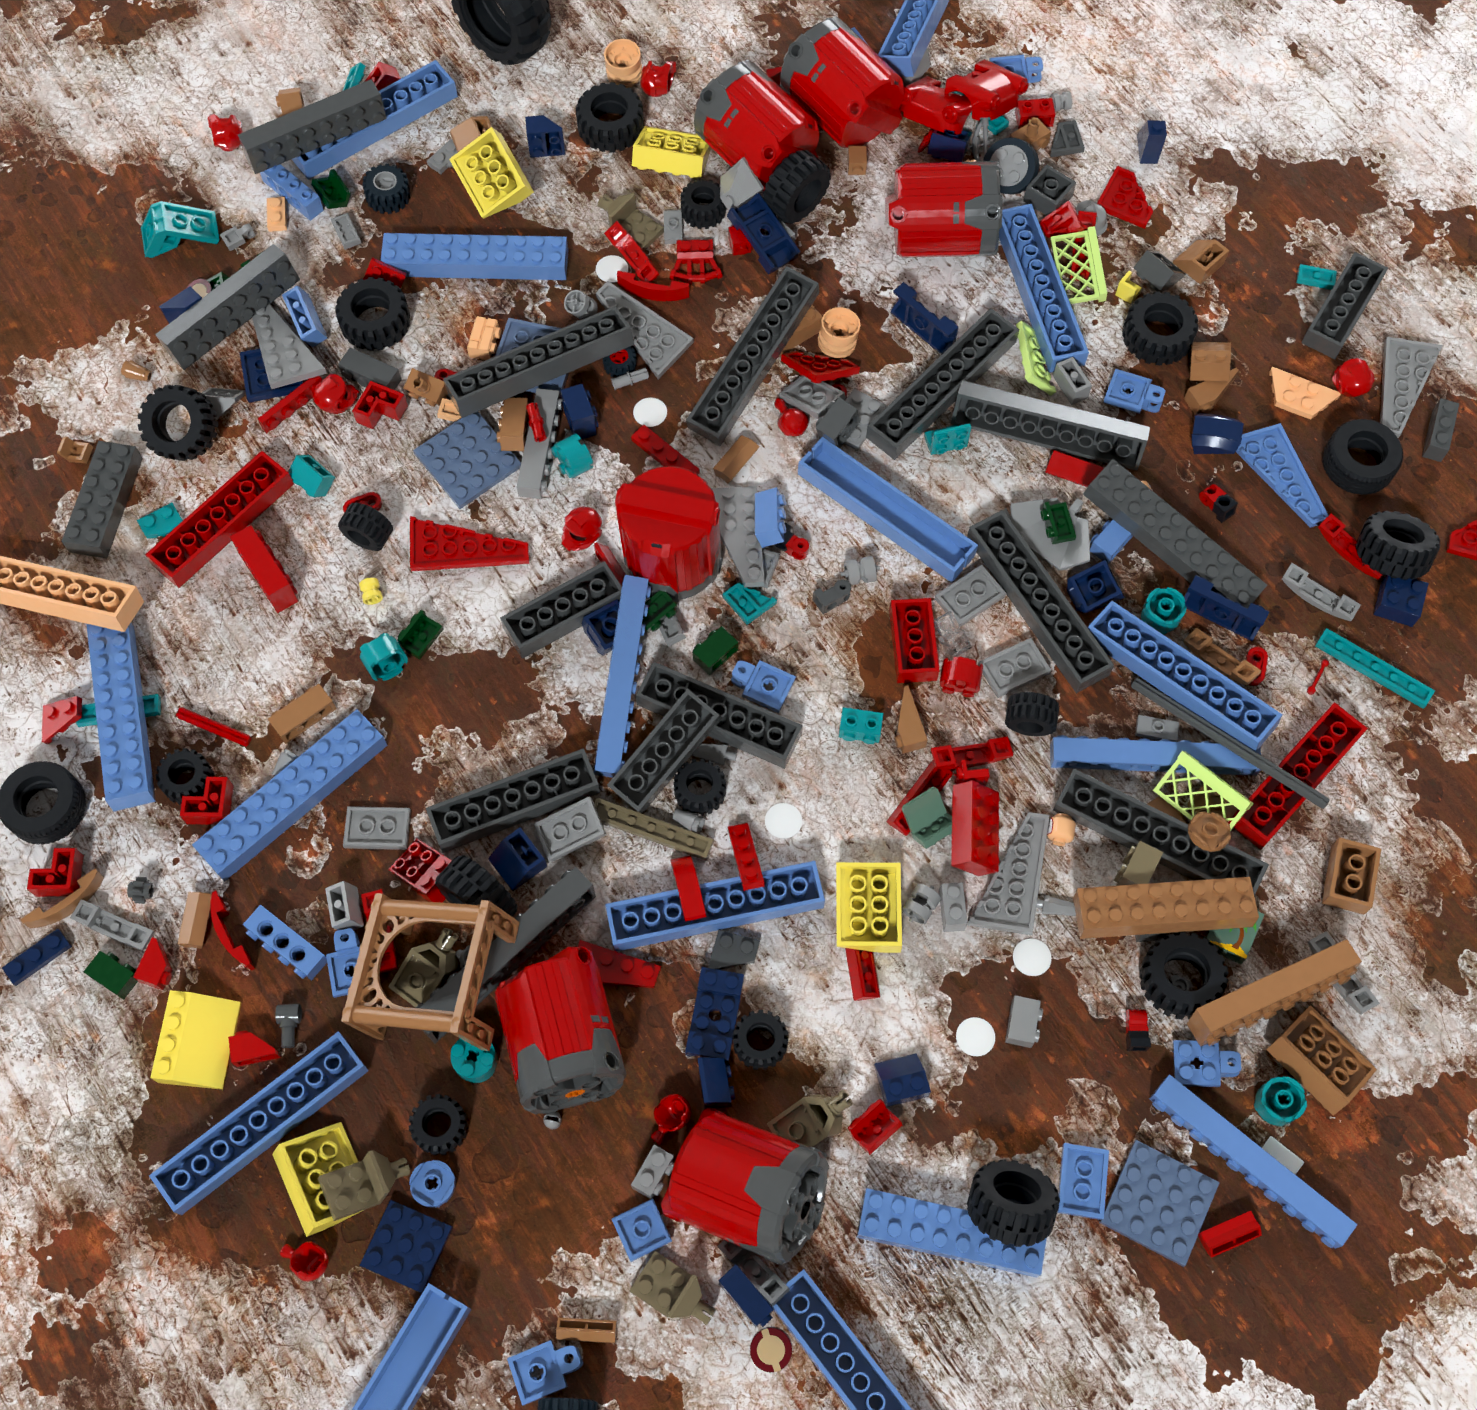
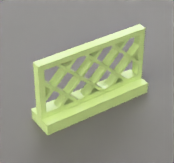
M1095 226L1088 227L1087 231L1052 236L1050 240L1054 262L1062 284L1066 287L1065 291L1070 289L1076 293L1074 298L1069 299L1070 304L1098 300L1099 302L1106 301L1107 288ZM1084 237L1085 243L1082 247L1073 243L1076 238ZM1064 241L1067 245L1061 250L1056 247L1055 242ZM1070 246L1078 250L1074 257L1066 253ZM1080 253L1088 257L1084 264L1076 259ZM1062 256L1071 260L1066 267L1059 263ZM1073 262L1081 267L1077 273L1068 269ZM1084 269L1091 273L1088 280L1079 276ZM1065 272L1073 276L1069 284L1062 280ZM1076 279L1084 283L1080 290L1071 286ZM1086 286H1089L1094 290V295L1087 296L1082 291Z
M1182 751L1177 757L1176 762L1153 791L1190 820L1196 815L1195 809L1207 808V813H1210V808L1222 806L1223 818L1226 821L1232 820L1229 824L1232 830L1254 803L1189 753ZM1180 764L1186 768L1187 778L1176 779L1175 770ZM1200 779L1203 781L1204 791L1193 792L1191 780ZM1188 780L1189 793L1178 794L1177 782ZM1173 782L1174 794L1166 795L1160 790L1165 783ZM1217 792L1220 795L1221 804L1209 805L1208 793ZM1205 793L1206 806L1195 807L1193 795ZM1190 795L1191 807L1182 808L1179 805L1178 796ZM1224 798L1230 803H1224ZM1234 805L1240 811L1235 818H1226L1225 806ZM1186 810H1192V815Z

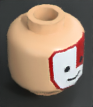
M1056 814L1049 819L1047 837L1053 841L1054 845L1065 846L1066 843L1074 840L1075 821L1072 820L1070 815Z

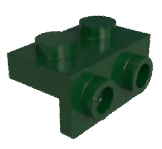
M334 169L330 170L328 177L312 179L311 185L327 209L347 207L350 190Z
M1049 501L1044 502L1040 513L1042 520L1046 521L1047 538H1051L1052 545L1075 540L1076 534L1066 502L1050 505Z
M659 590L645 602V605H648L647 617H643L642 624H646L645 630L648 633L651 630L655 632L662 626L661 622L666 617L670 619L678 612L676 610L678 604L673 601L666 591Z
M420 610L418 614L413 615L407 628L399 633L397 641L403 650L420 660L444 628L427 617L425 611Z

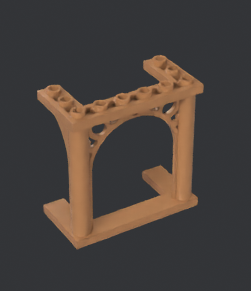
M375 893L369 919L365 926L363 941L360 945L358 960L354 967L351 986L348 989L347 1001L342 1011L341 1022L378 1040H384L387 1027L448 1032L481 1050L490 1051L495 1029L474 1017L493 933L507 943H515L520 922L487 900H481L480 905L396 900L390 899L384 894ZM435 922L475 925L454 1012L398 1006L391 1002L383 992L380 983V965L388 945L399 933L411 935L414 924ZM387 925L393 928L392 932H386ZM376 990L375 998L367 1002L370 991ZM380 1000L383 1002L382 1006L378 1005Z

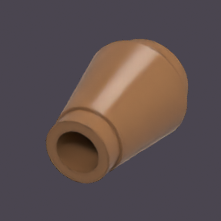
M126 360L121 368V374L128 379L149 382L152 376V371L132 360Z

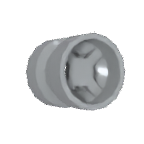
M1069 91L1063 92L1060 95L1058 93L1051 94L1050 98L1053 100L1055 112L1060 111V109L1069 110L1072 108V96Z

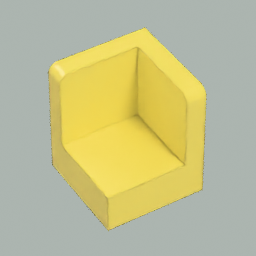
M1128 271L1119 282L1115 294L1129 304L1135 300L1142 287L1130 281L1131 271Z

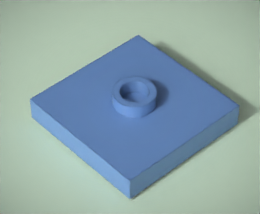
M653 1198L612 1218V1222L630 1262L672 1242Z

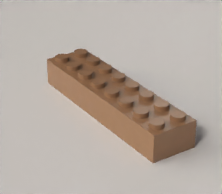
M1250 877L1077 888L1073 898L1080 939L1253 927L1259 918Z
M1346 939L1197 1008L1187 1022V1025L1200 1047L1206 1044L1212 1046L1221 1040L1220 1038L1225 1035L1231 1037L1240 1031L1239 1029L1244 1026L1246 1028L1253 1027L1263 1017L1265 1020L1270 1019L1280 1009L1287 1011L1296 1005L1295 1002L1300 1000L1306 1002L1319 991L1323 994L1332 989V985L1336 983L1342 985L1351 979L1350 976L1358 971L1357 967L1362 961Z

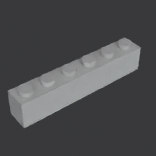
M537 388L534 406L535 403L538 404L540 415L544 420L543 427L547 439L543 442H535L533 430L529 426L517 482V492L519 497L542 499V493L546 492L547 489L545 478L546 475L549 476L550 464L548 463L549 459L553 458L551 447L552 443L556 442L557 431H555V428L560 424V415L558 413L559 410H562L563 403L562 399H560L559 391Z

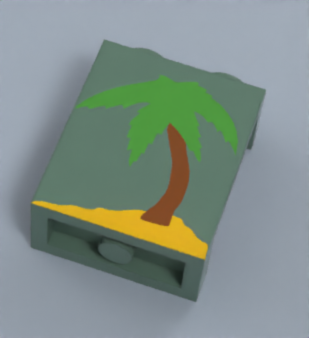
M1257 908L1259 918L1253 927L1209 930L1205 938L1210 940L1208 944L1218 947L1219 955H1223L1241 965L1247 959L1265 914L1259 912Z

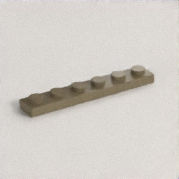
M596 798L594 802L603 824L705 861L707 860L714 839L600 798Z

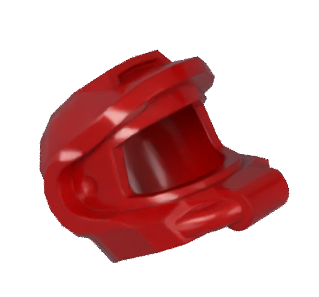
M648 61L647 65L643 66L640 86L644 93L650 97H660L668 94L673 83L674 73H676V62L667 61L663 66L659 67L652 64V61Z
M215 114L208 116V125L211 128L214 146L224 151L237 149L241 145L238 134L243 133L241 121L237 120L235 115H230L229 118H219Z
M1355 358L1344 362L1343 365L1337 366L1332 381L1340 394L1346 397H1357L1370 391L1375 377L1365 360Z
M330 374L314 388L313 400L323 411L331 414H340L355 404L359 391L352 384L346 385L343 378L339 375ZM346 392H347V395H348V396H347V399L345 400L344 395H345Z
M586 506L573 509L564 519L565 525L562 529L561 544L569 552L585 550L590 547L602 534V518L598 512L592 507ZM570 532H571L572 534H574L575 536H579V537H582V538H586V540H583V541L575 540V539L572 538V536L570 535Z

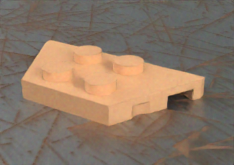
M1272 367L1269 372L1273 382L1271 387L1274 393V405L1310 420L1318 412L1326 409L1334 400H1338L1341 395L1338 391Z

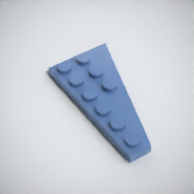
M1281 423L1242 434L1241 444L1236 453L1310 528L1320 525L1329 515Z

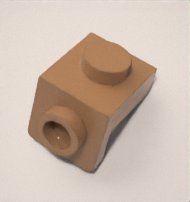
M64 436L57 453L69 462L87 464L93 446L89 443L74 442L69 437Z

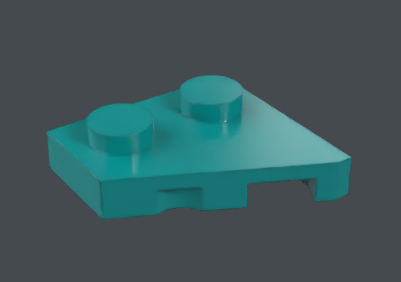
M173 503L137 520L147 539L159 536L165 537L183 521Z
M740 583L735 584L722 594L723 599L747 625L777 604L776 598H768L761 595V592L744 587Z

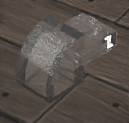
M949 611L934 620V625L940 636L938 640L948 654L957 657L972 648L965 631L960 629L953 612Z

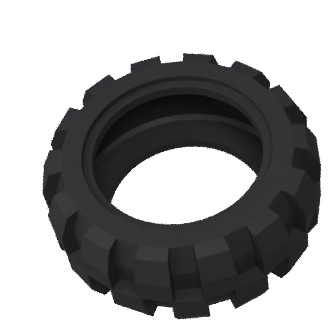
M546 0L451 1L454 13L458 15L459 24L464 33L467 32L472 39L471 42L478 50H483L486 56L495 62L500 61L504 65L525 62L544 47L550 34L551 15L547 12L548 3Z

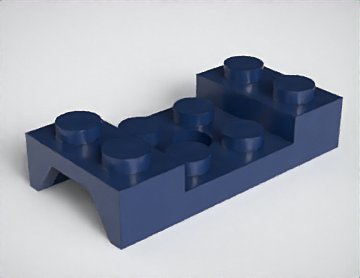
M759 193L741 207L729 210L727 214L728 219L736 230L740 229L760 256L758 261L768 275L795 260L801 251ZM760 229H766L769 235H763Z
M905 282L893 290V293L899 299L890 313L942 355L956 342L958 326L953 320L946 316L939 320L921 302L916 301L917 292Z
M1196 575L1184 596L1186 609L1253 641L1260 627L1263 626L1269 611L1253 603L1247 609L1240 603L1233 602L1222 594L1211 591L1214 584L1206 578Z
M701 967L694 1012L685 1050L686 1056L724 1058L725 1063H729L744 974ZM714 1010L719 1011L722 1015L720 1020H710V1012Z

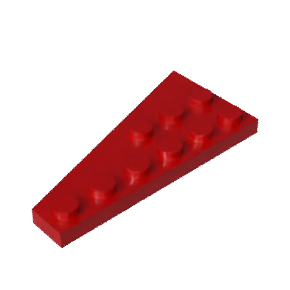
M410 516L411 571L529 564V545L527 542L509 538L493 537L492 534L486 533L484 535L476 533L474 530L448 524L440 525L434 523V521L418 520L416 517Z

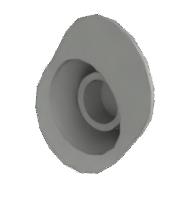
M1094 201L1080 202L1075 209L1077 215L1078 211L1097 213L1096 234L1097 236L1103 234L1107 229V213L1105 209Z

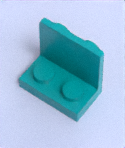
M971 424L953 425L925 432L924 437L930 454H944L950 450H961L967 447Z

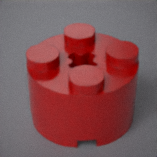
M953 657V661H948V658H945L939 683L942 687V692L953 694L955 691L962 693L965 697H974V694L980 691L984 666L982 664L980 666L976 665V660L969 658Z

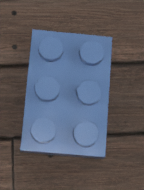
M1069 1143L1063 1144L1058 1192L1060 1203L1057 1213L1098 1220L1104 1219L1109 1150Z

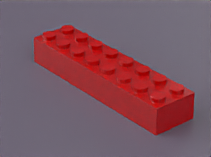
M261 451L145 554L153 567L176 587L180 588L232 541L230 536L249 526L294 485L289 472Z
M1334 702L1278 766L1315 789L1368 728ZM1268 776L1248 798L1254 804L1245 812L1233 828L1262 850L1306 798L1273 777ZM1238 810L1232 818H1235V816L1239 813L1240 810Z

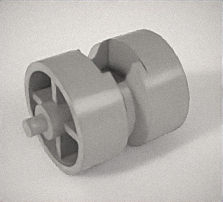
M580 290L570 291L564 300L566 311L580 320L597 313L596 301Z
M872 556L863 557L860 562L856 559L845 560L844 572L840 573L841 576L846 577V581L851 585L859 584L860 580H863L865 583L875 582L877 580L876 572L880 570V566L875 565Z
M918 884L911 894L913 898H909L903 906L902 911L910 918V922L915 921L920 924H926L932 915L931 910H934L941 900V896L933 890V886L928 887L924 884Z

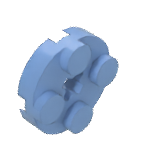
M432 1160L426 1163L423 1162L414 1169L410 1176L411 1194L419 1204L425 1207H440L452 1197L455 1191L456 1178L452 1169L442 1161ZM437 1178V1188L429 1190L427 1181Z

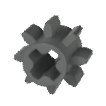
M136 877V881L129 882L127 895L135 903L145 904L146 899L153 897L154 884L149 883L150 880H147V877Z

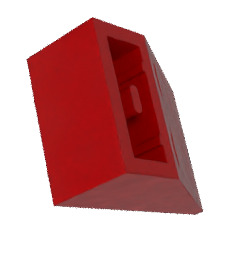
M416 838L389 868V871L428 902L443 903L446 898L437 888L435 881L436 877L452 860Z

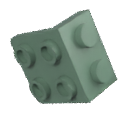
M931 787L902 806V812L913 839L925 849L952 834V816L947 813L939 790L936 787Z

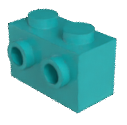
M296 455L288 471L293 482L301 486L309 496L314 498L326 496L335 479V476L310 455Z
M843 707L839 738H843L846 741L860 740L866 744L879 743L883 713Z

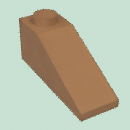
M1237 368L1230 370L1229 381H1204L1188 388L1184 400L1194 415L1197 413L1207 414L1213 409L1218 400L1233 383L1239 371Z
M904 686L896 736H894L897 748L901 749L902 754L926 748L928 741L909 686Z

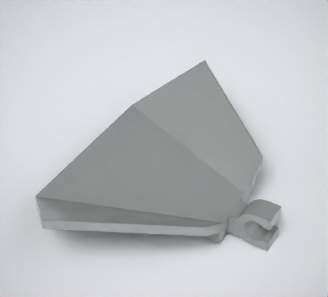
M1057 498L1011 503V522L1037 558L1047 561L1059 571L1090 562L1088 520L1075 516L1082 509L1081 506L1084 503L1077 498L1068 510L1076 539L1053 545L1051 538H1047L1046 521H1043L1041 518L1040 510L1043 509L1044 502L1049 501L1050 505L1061 502Z

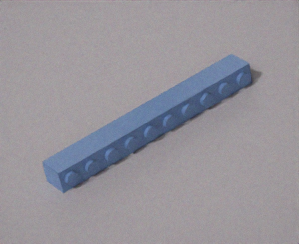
M625 575L622 582L593 770L594 775L613 778L625 764V761H622V753H626L628 741H624L625 733H629L631 721H627L628 713L632 714L634 702L630 701L631 694H635L637 682H633L634 674L638 675L640 663L636 662L637 655H641L643 643H639L640 636H644L646 625L642 624L643 617H647L648 605H645V600L650 597L651 586H648L649 579Z
M1059 735L1053 737L1050 743L1051 768L1168 772L1178 759L1179 754L1182 751H1186L1215 774L1257 776L1261 771L1221 744L1212 743L1211 741L1192 743L1190 740L1171 742L1168 739L1150 741V739L1146 738L1139 740L1119 738L1114 740L1108 737L1089 739L1086 736L1068 738V736ZM1261 747L1256 751V752H1257L1258 754H1260V755H1261ZM1180 764L1175 773H1187V770Z
M1170 1074L1149 1098L1157 1110L1165 1111L1171 1116V1120L1176 1125L1183 1126L1190 1131L1189 1135L1199 1142L1202 1141L1208 1146L1207 1149L1213 1155L1221 1156L1226 1160L1229 1168L1236 1172H1241L1249 1184L1255 1187L1258 1186L1264 1191L1263 1194L1269 1200L1277 1201L1282 1205L1285 1213L1291 1217L1298 1218L1306 1230L1318 1234L1326 1246L1334 1247L1335 1249L1342 1247L1358 1225Z

